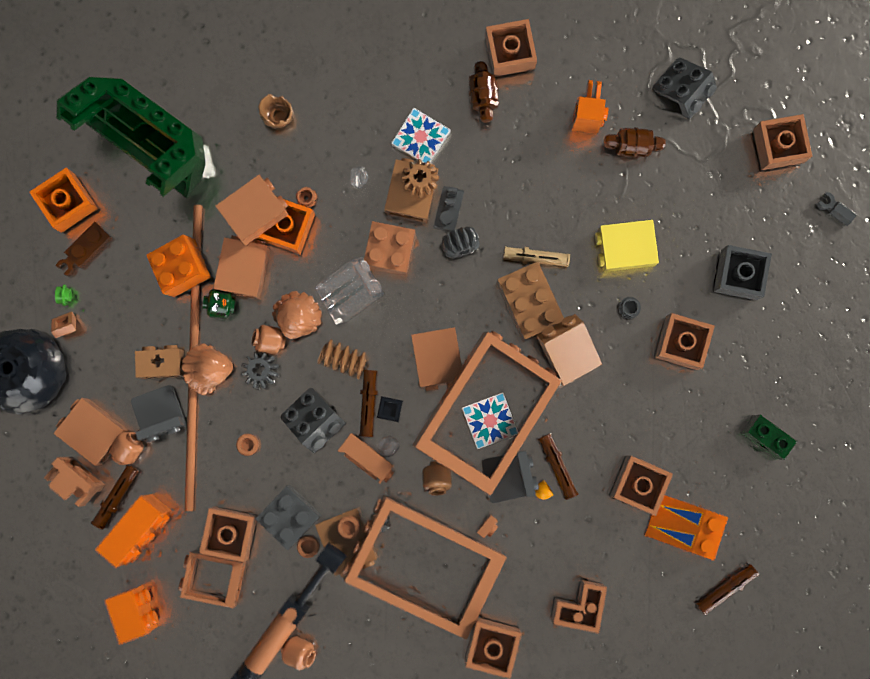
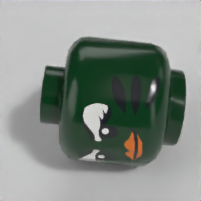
M212 289L208 296H204L202 309H207L209 317L227 319L230 314L234 313L235 297H232L230 292Z

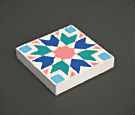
M413 108L391 145L416 161L421 159L422 163L429 161L431 164L449 135L450 129Z
M504 393L462 408L477 449L518 434Z

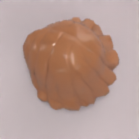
M292 291L281 296V300L273 305V319L278 323L284 336L289 339H296L309 335L311 332H316L317 326L321 324L320 318L322 315L318 303L314 302V298L308 296L305 292L299 294L297 291Z
M203 343L192 347V350H189L186 357L182 360L183 365L181 369L184 372V381L191 390H195L201 395L210 394L215 391L216 386L225 381L233 371V364L226 355L214 350L213 346H207Z

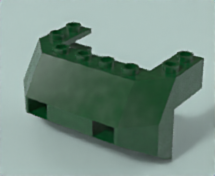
M88 77L57 100L56 118L58 120H64L71 126L73 131L86 123L94 131L149 170L152 174L146 178L145 184L155 187L160 191L161 196L164 197L172 189H175L181 195L188 198L202 180L206 163L202 137L123 79Z

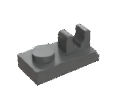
M443 186L433 228L448 232L454 231L464 195L463 190Z

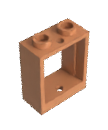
M196 550L186 555L183 568L186 569L185 577H182L179 583L180 598L229 608L236 607L246 562L199 554L200 551ZM198 559L233 566L226 597L192 590Z

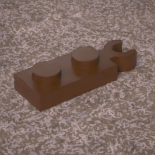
M94 222L64 251L68 257L59 260L56 267L61 269L64 265H68V269L63 274L68 277L71 276L75 271L76 265L83 268L112 237L97 222Z

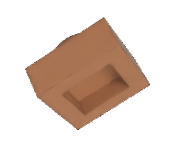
M73 312L51 320V332L55 338L66 336L76 331V317Z
M489 514L476 532L482 538H485L486 535L491 537L498 528L496 525L498 520Z

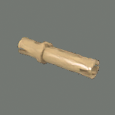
M505 246L503 260L519 261L526 265L527 263L538 261L539 264L569 267L570 254L530 250L529 247L521 249ZM516 254L531 255L534 257L518 256ZM539 256L556 258L557 260L539 258Z

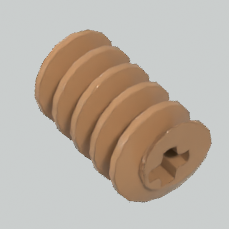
M330 339L322 348L317 364L324 360V366L328 367L332 363V369L336 371L340 367V371L343 374L349 369V376L351 377L357 372V379L359 380L366 365V352L357 356V349L349 353V346L341 350V343L339 342L333 347V340Z

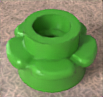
M63 284V286L56 287V303L66 306L68 302L72 301V290L68 289L67 285Z

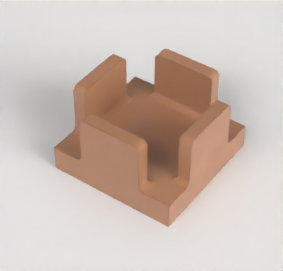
M57 457L52 463V469L44 477L47 481H52L49 487L64 500L68 499L72 493L79 498L75 503L77 507L85 506L95 493L100 492L105 486L101 480L74 457Z

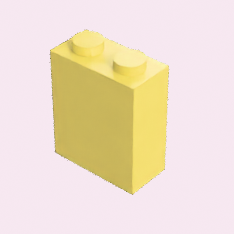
M653 220L602 225L599 227L598 232L595 233L596 245H600L601 254H598L599 267H603V272L654 267L659 263Z

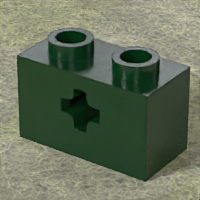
M753 415L741 431L742 435L779 460H785L798 442L762 415Z

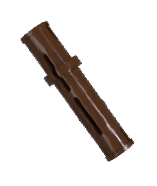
M363 370V390H360L362 406L359 436L373 437L375 395L378 394V391H376L377 371Z
M551 433L538 438L546 454L545 460L546 462L549 461L565 496V500L577 496L578 492L561 458L562 453L558 451Z
M126 465L106 500H102L101 508L93 521H91L93 526L101 530L105 528L111 515L117 512L118 504L139 473L137 469Z
M748 564L739 573L729 576L730 579L700 602H697V606L706 616L707 613L735 592L744 590V586L758 577L759 573L751 564Z

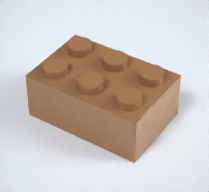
M538 261L497 279V286L523 342L536 337L545 328L552 327L564 319Z

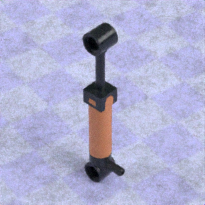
M330 542L327 543L315 560L320 565L318 570L298 598L292 594L287 599L231 679H259L309 610L310 607L305 604L309 596L327 571L333 574L337 571L347 557L345 553Z

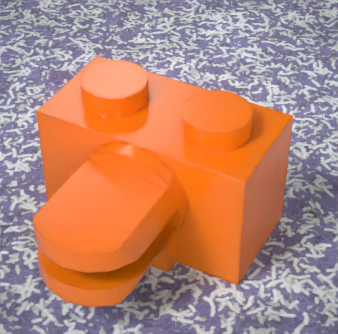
M588 80L585 97L579 96L576 101L571 131L597 134L600 127L604 126V122L607 121L609 108L605 107L606 100L600 99L601 81L596 82L594 98H591L593 80Z

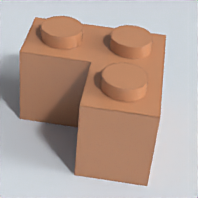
M581 580L577 602L555 598L551 617L552 623L554 625L599 633L607 587L600 583Z

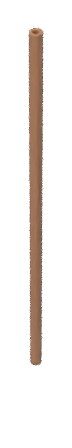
M194 205L193 239L196 240L201 252L202 205ZM200 284L191 288L189 350H192V347L196 345L198 346ZM189 386L184 511H194L197 392L191 390Z

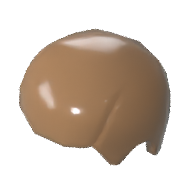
M269 94L262 98L259 103L260 117L267 126L283 128L291 122L293 116L292 106L283 96L274 97Z

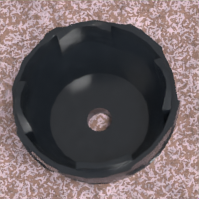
M32 328L0 332V410L21 415L22 413L44 408L57 396L66 380L63 354L56 345L55 340L48 334ZM10 362L13 365V370L10 374L6 375L3 372V366L5 363Z

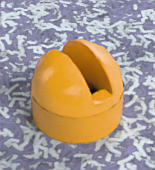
M545 480L538 483L539 489L535 490L539 499L545 500L554 495Z

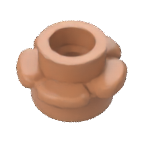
M304 187L297 192L296 200H298L297 203L308 208L315 205L317 194L314 190L312 191L311 188Z

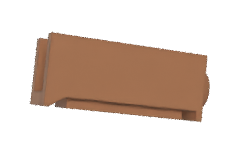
M353 433L348 436L338 449V452H345L344 456L374 480L380 479L379 484L383 480L387 483L395 473L392 470L394 467L392 463Z

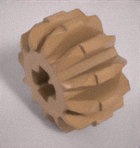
M418 159V165L415 166L413 162H409L410 169H403L405 176L401 177V181L406 183L404 185L405 190L411 189V196H414L417 191L419 198H422L423 191L427 195H431L430 188H437L435 181L439 180V175L435 174L437 171L436 167L429 168V161L422 165L421 159ZM418 175H423L422 182H418Z

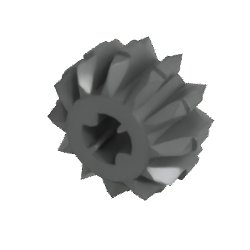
M468 226L465 228L461 227L443 236L442 247L447 257H462L473 253L474 250L479 248V237L474 228Z
M257 351L254 352V359L247 356L246 359L250 363H242L241 365L243 368H247V371L241 373L242 376H249L245 381L246 384L253 382V388H258L260 383L263 389L267 387L266 381L274 384V380L270 377L279 376L278 373L273 372V369L279 368L278 364H272L275 358L271 356L267 359L268 354L264 352L260 357ZM258 365L265 368V370L262 371V375L256 373L255 371L259 369Z

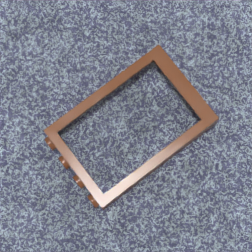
M491 331V333L483 332L412 444L421 452L489 495L495 490L562 381L556 377L557 373L548 367L546 369L538 365L539 361L530 355L524 356L520 353L521 349L512 343L506 344L502 341L503 337L494 331ZM492 345L549 384L495 471L488 478L431 441V438L487 349Z
M383 496L382 500L378 499L373 508L375 514L372 520L368 519L362 532L365 534L362 540H358L353 548L352 553H354L351 562L347 561L342 570L344 582L467 640L507 557L501 552L386 496ZM390 511L489 558L458 625L358 577Z

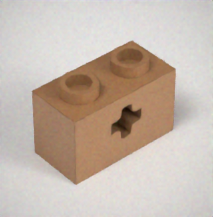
M166 345L163 350H156L154 346L142 347V351H135L136 378L183 377L184 372L181 368L183 365L182 360L185 358L184 350L178 349L177 345ZM161 358L164 359V363L156 364V361H159Z

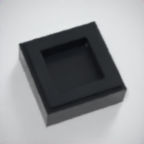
M381 396L377 418L399 422L403 401Z

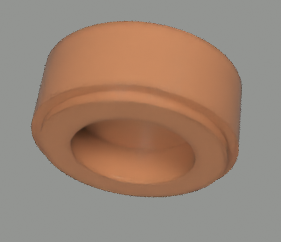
M253 434L241 435L236 443L238 452L244 456L254 455L260 446L258 438Z
M345 516L338 522L337 531L341 537L352 539L360 531V522L354 516Z
M305 535L297 543L298 553L305 558L315 556L320 549V543L313 535Z

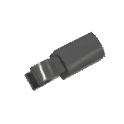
M829 192L823 194V197L828 201L827 204H824L822 201L816 204L819 209L828 210L830 215L846 226L857 216L855 212L840 201L836 202L833 194Z

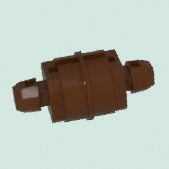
M479 61L475 63L474 75L469 76V96L472 109L479 111L480 120L487 123L493 119L492 109L498 107V88L495 75L488 72L485 62Z
M637 127L620 128L617 135L608 134L604 137V146L611 149L616 147L617 155L632 158L649 157L652 151L663 150L666 146V140L662 137H654L653 130L639 129Z

